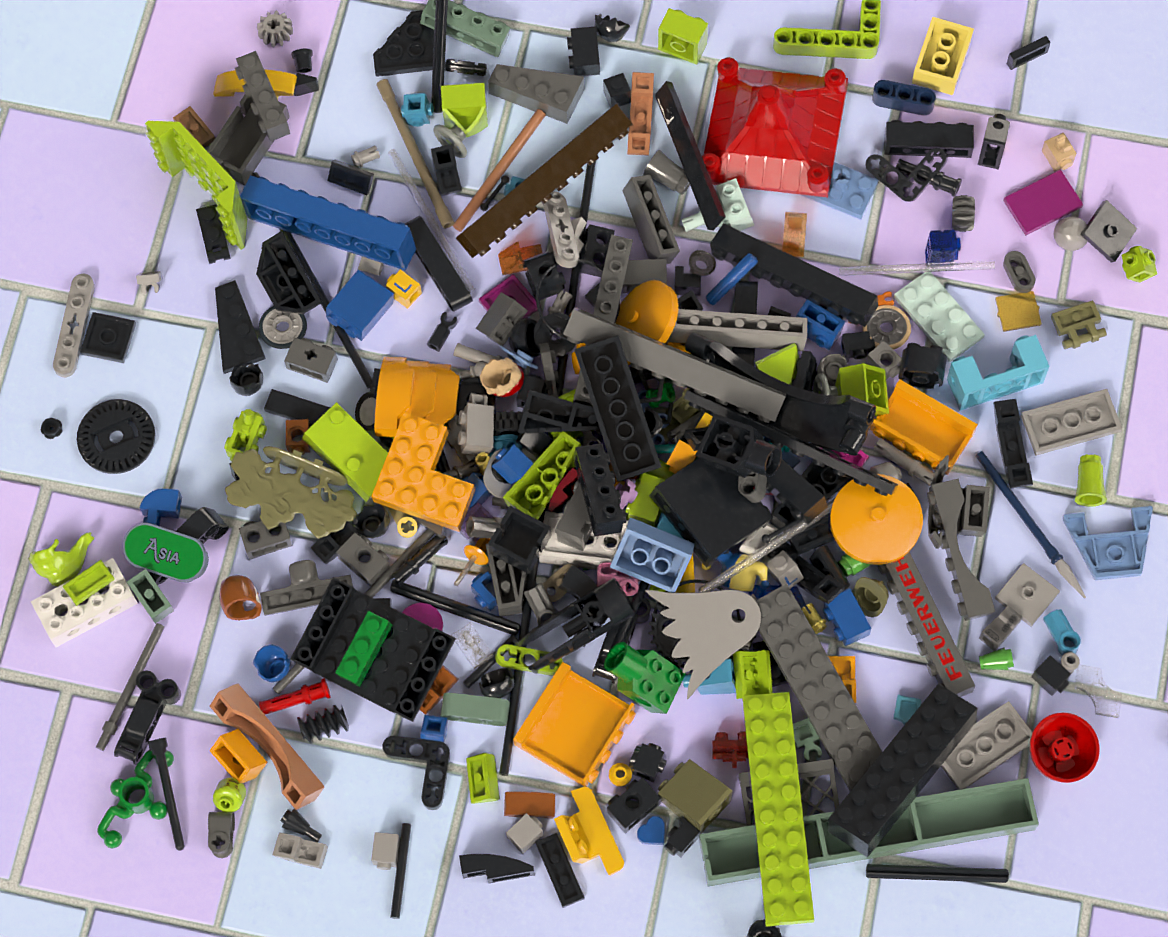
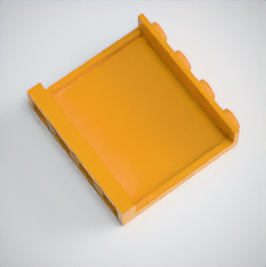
M562 662L513 738V742L518 748L583 787H587L588 783L593 784L599 775L597 769L600 764H605L612 753L609 751L612 745L620 742L624 734L622 729L625 724L630 725L636 715L634 712L635 704L631 702L629 705L573 672L570 665Z

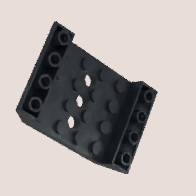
M333 577L290 660L362 698L414 722L456 638L437 628L434 629ZM370 611L388 620L393 625V633L383 642L381 646L382 655L374 659L370 667L372 671L371 676L364 679L359 687L338 676L335 672L367 612Z

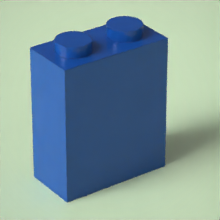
M357 270L326 307V318L332 325L343 328L350 337L362 341L392 306L394 293L360 270Z

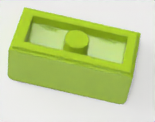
M482 753L466 758L471 804L500 800L495 756L489 753Z

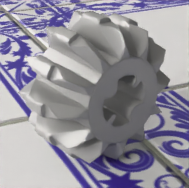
M277 10L274 14L267 11V17L260 16V23H257L258 37L263 39L265 45L271 43V46L274 48L276 43H279L283 47V41L290 42L293 27L291 19L287 18L285 12L279 15Z

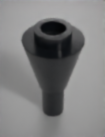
M295 808L292 811L288 809L280 820L284 823L281 828L306 835L315 842H318L322 837V834L311 828L310 824Z

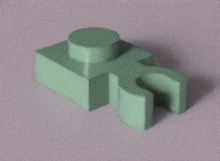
M809 719L794 723L795 746L797 749L804 747L803 756L805 761L810 762L811 759L808 754L810 751L816 752L818 758H820L822 751L819 746L814 744V742L819 741V737Z

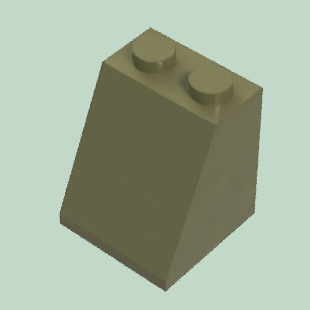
M689 759L686 763L681 762L673 771L675 775L670 780L665 779L657 790H659L658 795L665 806L679 818L683 816L702 834L730 804L733 790Z

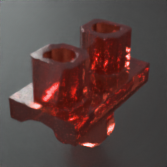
M746 731L737 733V740H728V733L717 732L715 740H712V760L722 759V762H731L732 768H737V762L746 761L748 759Z

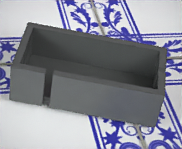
M246 95L240 101L241 107L237 106L207 150L235 181L244 186L274 142H270L267 133H262L258 121L261 119L259 115H254L250 105L253 101L251 97L247 98ZM279 102L281 109L285 115V118L288 121L290 116L288 113L287 105Z

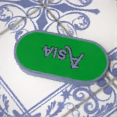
M139 523L129 529L123 540V553L131 565L179 582H192L201 577L208 567L209 556L204 544L194 537L151 523Z

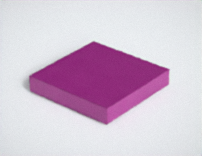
M514 274L479 298V303L486 311L489 310L501 292L528 310L523 318H528L538 311L536 299Z

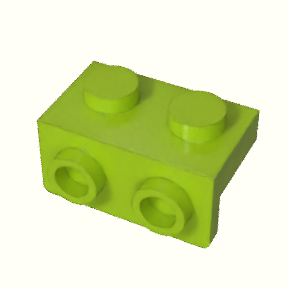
M769 650L735 652L733 654L736 699H742L744 695L773 693Z

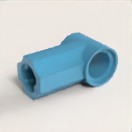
M1062 609L1050 612L1043 618V621L1057 644L1058 652L1062 656L1068 652L1076 654L1081 642L1080 636L1072 629ZM1067 640L1073 642L1074 647H1067L1064 645L1063 642Z

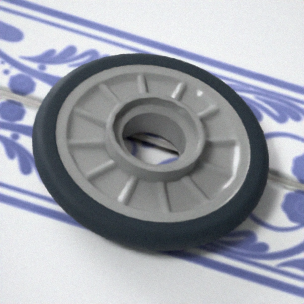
M272 306L260 318L259 334L267 345L276 349L290 348L294 337L298 339L304 338L307 330V321L304 314L277 311ZM280 322H287L289 327L285 331H279L277 325Z

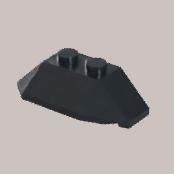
M280 231L262 242V251L256 275L275 309L282 312L305 314L323 303L317 288L283 232Z

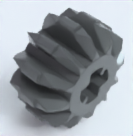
M968 195L955 196L952 203V228L959 232L972 231L975 220V199Z

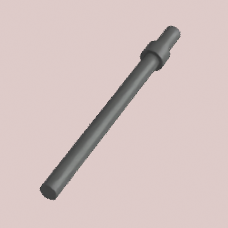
M156 623L109 721H105L102 727L103 733L96 745L97 749L104 751L111 736L115 735L118 729L117 723L136 687V677L140 672L144 671L165 628L162 624Z

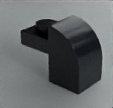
M452 144L432 148L431 157L441 196L461 192L462 187Z

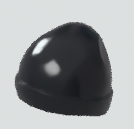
M523 318L513 326L509 338V345L512 351L516 353L519 349L531 357H537L541 354L534 344L533 334L537 323L536 320Z

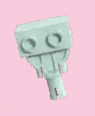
M735 178L717 185L716 193L726 216L717 227L720 228L724 223L742 231L754 226L737 179ZM700 210L699 213L681 219L686 232L705 225Z

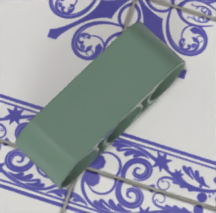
M444 693L440 717H446L450 721L507 726L510 701L494 697Z

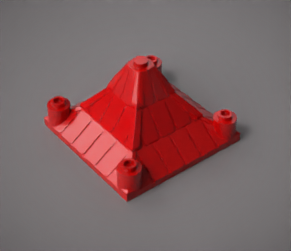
M726 57L721 59L717 65L718 82L704 155H702L713 185H720L736 178L740 188L828 198L848 88V78H846L845 73L841 69L834 68L828 70L825 76L819 77L815 75L739 68L734 58Z

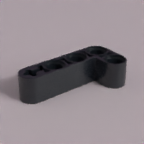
M202 507L193 513L176 532L194 537L204 544L208 539L217 540L228 531L229 526L214 509ZM148 571L157 585L168 579Z

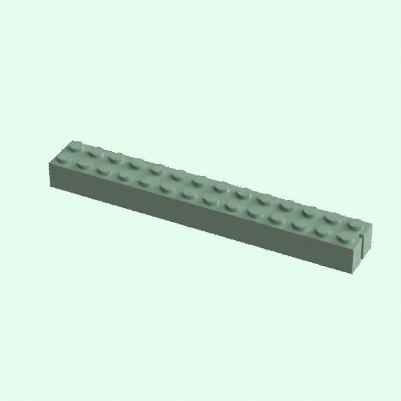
M1028 778L916 797L868 858L828 832V818L833 812L803 816L809 869L1035 831L1039 825ZM755 825L700 834L699 843L708 887L761 878Z

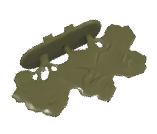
M272 446L263 448L264 454L273 460V462L269 463L262 461L260 455L254 449L246 450L243 453L236 452L231 467L240 479L233 481L229 486L225 487V492L228 495L227 500L231 505L245 509L259 504L261 507L260 519L268 530L278 526L279 522L287 523L292 521L295 514L301 513L305 518L307 529L319 539L328 536L331 532L342 530L346 521H353L355 516L358 515L352 507L355 499L353 493L347 489L333 492L328 485L329 483L335 486H344L348 483L347 479L340 473L323 466L324 461L315 458L314 462L302 458V453L294 450L293 453ZM280 464L296 470V473H281ZM266 468H272L270 473L265 472ZM304 473L320 481L318 485L308 487L301 483L300 477ZM315 488H318L317 493H312ZM322 488H324L323 492H328V501H324L321 497ZM332 494L337 496L336 500L332 499Z

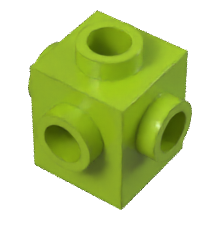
M1134 246L1128 252L1121 255L1123 260L1122 267L1127 279L1141 283L1158 275L1155 265L1156 258L1152 250L1142 246Z

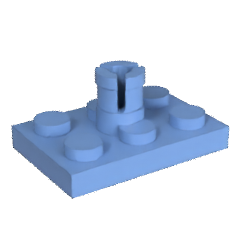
M834 162L828 198L809 195L801 196L862 219L879 180Z

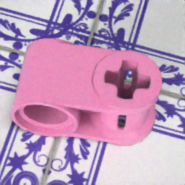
M604 562L598 565L597 587L614 577L627 596H633L638 592L639 579L632 576L629 578V575L610 568L611 562Z

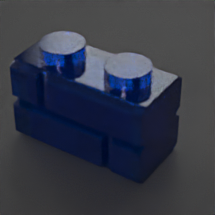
M941 230L930 231L925 248L927 269H938V267L941 269L951 268L954 260H958L961 241L960 238H956L955 230H944L943 232Z

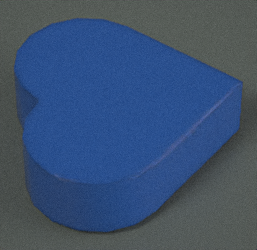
M658 816L649 818L646 825L639 827L637 831L638 840L642 844L664 845L665 824L663 819Z

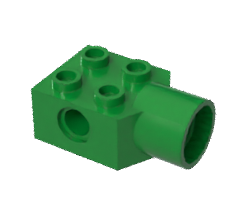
M625 642L617 643L607 654L604 663L605 669L618 678L617 690L651 713L667 714L686 672L683 673V670L655 651L635 650Z

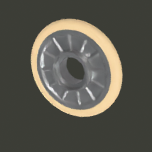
M880 305L865 327L862 326V331H869L870 339L875 340V348L885 341L894 350L901 347L908 340L911 333V323L905 312L898 307ZM883 323H889L892 325L893 330L884 332L880 326Z

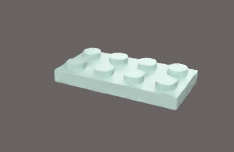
M927 270L894 294L893 298L934 345L943 348V353L947 356L949 363L985 337L983 331L930 270Z

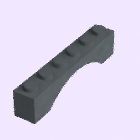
M959 478L933 484L930 486L929 492H927V499L929 505H933L935 514H933L934 524L936 528L939 527L940 532H943L941 548L946 550V568L948 572H952L954 579L951 581L954 594H958L960 602L957 603L959 614L964 616L965 621L992 615L995 612L989 588L979 582L970 572L959 550L957 522L961 507L965 501Z

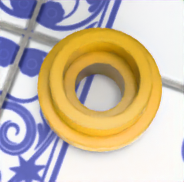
M616 763L609 770V780L615 786H625L632 779V771L624 763ZM623 771L625 775L619 778L616 776V772Z

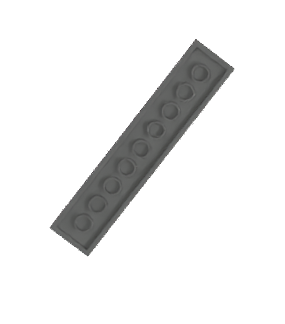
M785 584L756 600L761 612V623L758 631L827 753L833 759V763L848 790L851 791L880 756L882 750L791 590Z

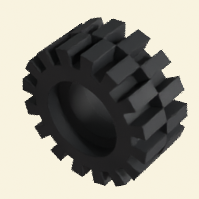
M505 410L503 413L496 412L494 414L493 436L507 434L519 436L518 428L522 412H514V410H510V412Z

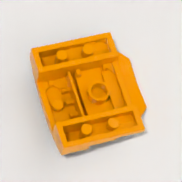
M384 357L377 388L375 436L395 437L404 412L445 426V423L456 415L460 376L451 370V364H429L428 361H407L406 357Z

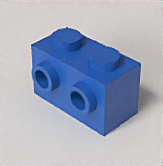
M808 299L796 315V317L807 318V338L815 342L819 347H824L829 351L839 338L846 322Z
M851 589L841 592L831 603L824 604V616L828 622L832 621L835 627L833 629L835 637L839 642L842 641L844 646H848L870 635L872 628Z

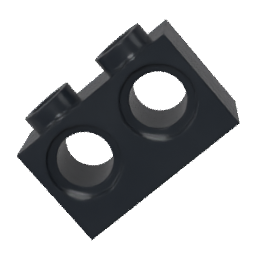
M589 224L584 232V245L581 250L580 259L591 262L603 269L611 234L614 235L615 230ZM596 239L602 240L604 245L599 244ZM593 259H598L601 265L595 263ZM579 263V273L597 277L602 276V273L594 267Z

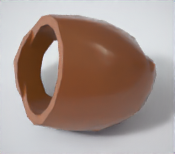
M233 575L221 582L219 601L227 618L238 621L255 619L260 616L262 610L258 597L259 593L248 577ZM248 600L256 605L252 610L246 611L243 606L244 602Z

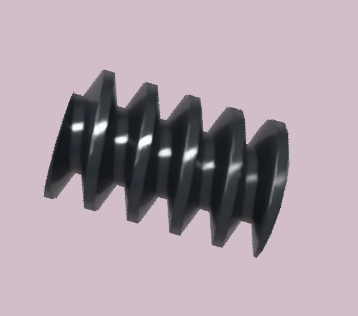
M334 704L332 713L327 708H324L323 716L318 711H315L314 719L309 714H306L305 722L300 717H297L303 740L305 742V739H307L310 744L313 743L314 736L321 741L322 733H325L330 738L332 729L337 735L340 734L341 726L346 732L349 731L348 721L342 704L340 710Z

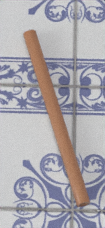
M536 110L455 221L453 227L457 231L462 232L546 116L542 110Z

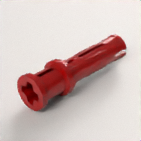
M323 678L321 682L309 686L304 684L299 690L259 701V707L267 715L302 703L310 705L312 701L325 697L329 699L331 695L326 679Z

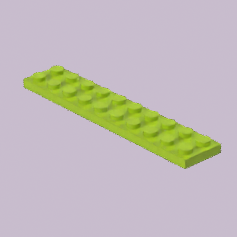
M789 692L744 695L742 702L765 925L779 926L814 923L815 918Z

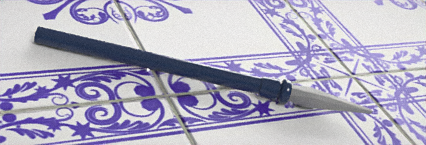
M979 452L975 457L1045 550L1046 555L1051 560V564L1056 566L1058 572L1085 599L1086 596L1072 569L1063 560V555L1059 554L1058 550L1052 546L984 452Z

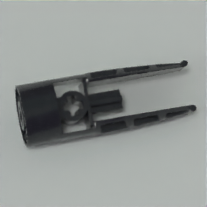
M614 577L573 603H570V605L556 614H553L521 639L513 640V643L517 646L523 647L578 614L581 615L562 626L568 638L586 627L589 628V630L586 629L528 667L530 671L537 674L539 669L576 651L636 614L630 600ZM596 597H597V599H598V601H596V602L591 601L592 599H594V598H596ZM594 610L598 611L596 618L593 617ZM607 618L611 620L610 622L603 625L606 622ZM593 626H601L596 630L593 628Z

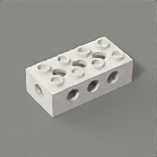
M545 511L543 523L551 526L552 534L542 553L539 552V561L545 564L561 566L573 564L578 568L597 570L599 564L612 561L615 550L628 521L623 523L622 533L594 537L592 530L589 540L593 543L586 545L584 551H580L557 540L555 529L564 513ZM608 543H613L616 546L609 548L605 545Z
M114 558L105 561L104 564L115 580L87 598L88 602L81 605L80 603L76 606L63 588L64 584L30 601L56 648L138 604ZM109 589L107 593L101 594L104 590ZM68 611L64 616H60L63 612Z

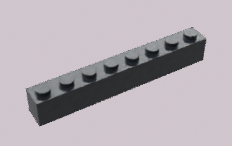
M724 223L710 242L711 253L717 260H725L735 267L747 254L751 253L758 261L749 271L752 276L757 279H765L776 288L786 289L795 297L808 299L818 306L826 308L836 316L840 315L847 318L854 325L859 324L865 327L878 308L877 295Z

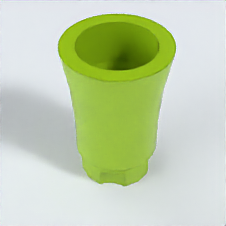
M1086 454L1080 457L1075 502L1078 505L1095 507L1107 502L1103 465L1099 455Z

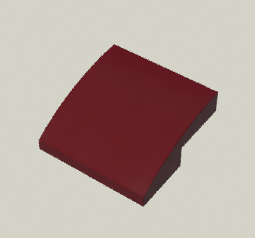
M572 468L554 491L548 507L551 512H556L572 498L567 489L578 480L576 468Z

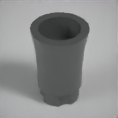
M661 150L654 154L643 175H651L653 180L674 192L677 191L681 195L690 186L684 169L670 160Z

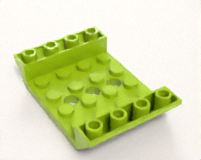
M150 120L145 122L148 131L146 135L151 141L149 143L155 151L153 154L158 160L157 165L164 173L168 172L172 177L183 169L191 177L195 176L200 187L205 192L208 190L212 194V199L217 204L216 210L221 215L219 219L223 223L222 228L227 234L225 236L227 241L232 246L237 245L240 250L245 248L248 219L236 181L180 122Z

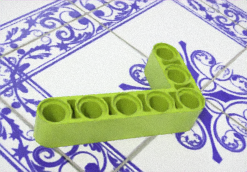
M862 0L859 31L783 27L777 29L774 33L773 49L781 55L872 59L877 55L879 46L881 1ZM801 41H807V42H809V43L804 44V43H801ZM822 42H828V43H830V44H829V45H825V44H823ZM844 43H849L851 46H846ZM866 44H871L872 47H867V46H865V45H866Z

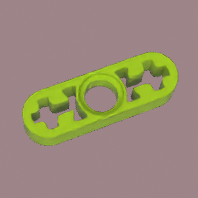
M505 644L497 650L495 660L501 667L532 672L528 669L529 666L523 662V656L531 654L536 662L540 659V656L543 657L550 652ZM509 651V656L516 657L517 652H519L518 664L515 663L517 658H509L508 661H505L504 656H501V654ZM562 658L554 662L557 666L553 669H550V665L539 669L538 674L553 676L563 662Z

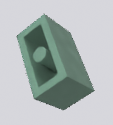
M146 569L127 581L130 589L155 624L174 612L172 605Z

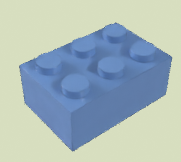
M630 517L613 555L610 568L668 592L675 593L691 559L694 543Z

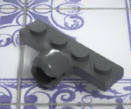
M301 560L290 564V586L260 593L264 616L319 605L332 578L320 580L316 564L313 560ZM351 574L335 577L353 586Z

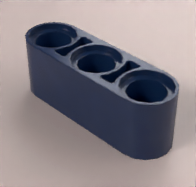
M889 80L877 81L872 95V101L876 106L922 116L932 113L936 100V95L931 89ZM879 92H885L886 95H881ZM905 96L908 99H901L900 97ZM926 100V101H928L929 103H928V104H924V103H922L921 101Z

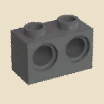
M251 521L239 528L249 560L293 546L286 523L279 522L278 526L268 530L262 521ZM275 528L282 529L277 535L271 534V531ZM253 535L260 536L256 542H250L249 538Z

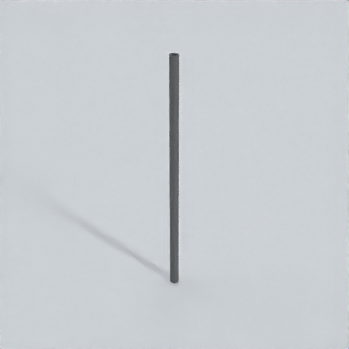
M427 528L364 594L373 598L391 580L390 575L403 565V561L406 558H411L435 533ZM296 663L289 670V673L272 689L279 695L304 667Z

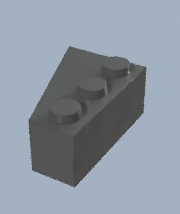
M578 479L573 489L574 494L565 506L564 514L556 526L555 533H557L558 542L584 551L592 533V526Z
M486 544L499 616L504 617L522 613L528 573L489 554L488 545Z

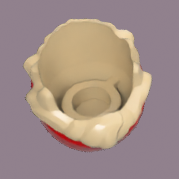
M508 357L504 359H490L481 371L480 381L485 387L487 394L497 397H508L520 390L524 383V373L521 367Z

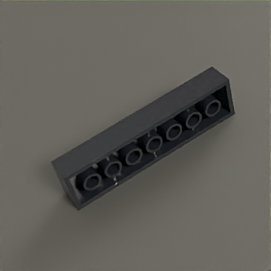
M938 683L828 818V832L868 858L976 723L978 708Z

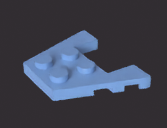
M1152 506L1132 508L1130 512L1134 531L1088 535L1084 513L1063 515V522L1094 580L1141 576L1153 511Z

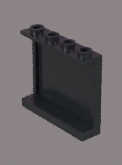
M698 458L657 485L649 496L682 538L694 543L693 552L707 568L723 553L761 527H766L773 519V516L768 507L763 505L761 501L752 503L740 493L738 489L739 476L706 465Z

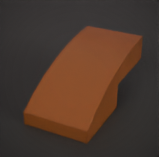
M444 665L440 669L420 708V711L425 715L443 698V694L448 693L459 680Z
M505 792L504 816L522 818L527 813L530 817L552 819L555 817V794Z

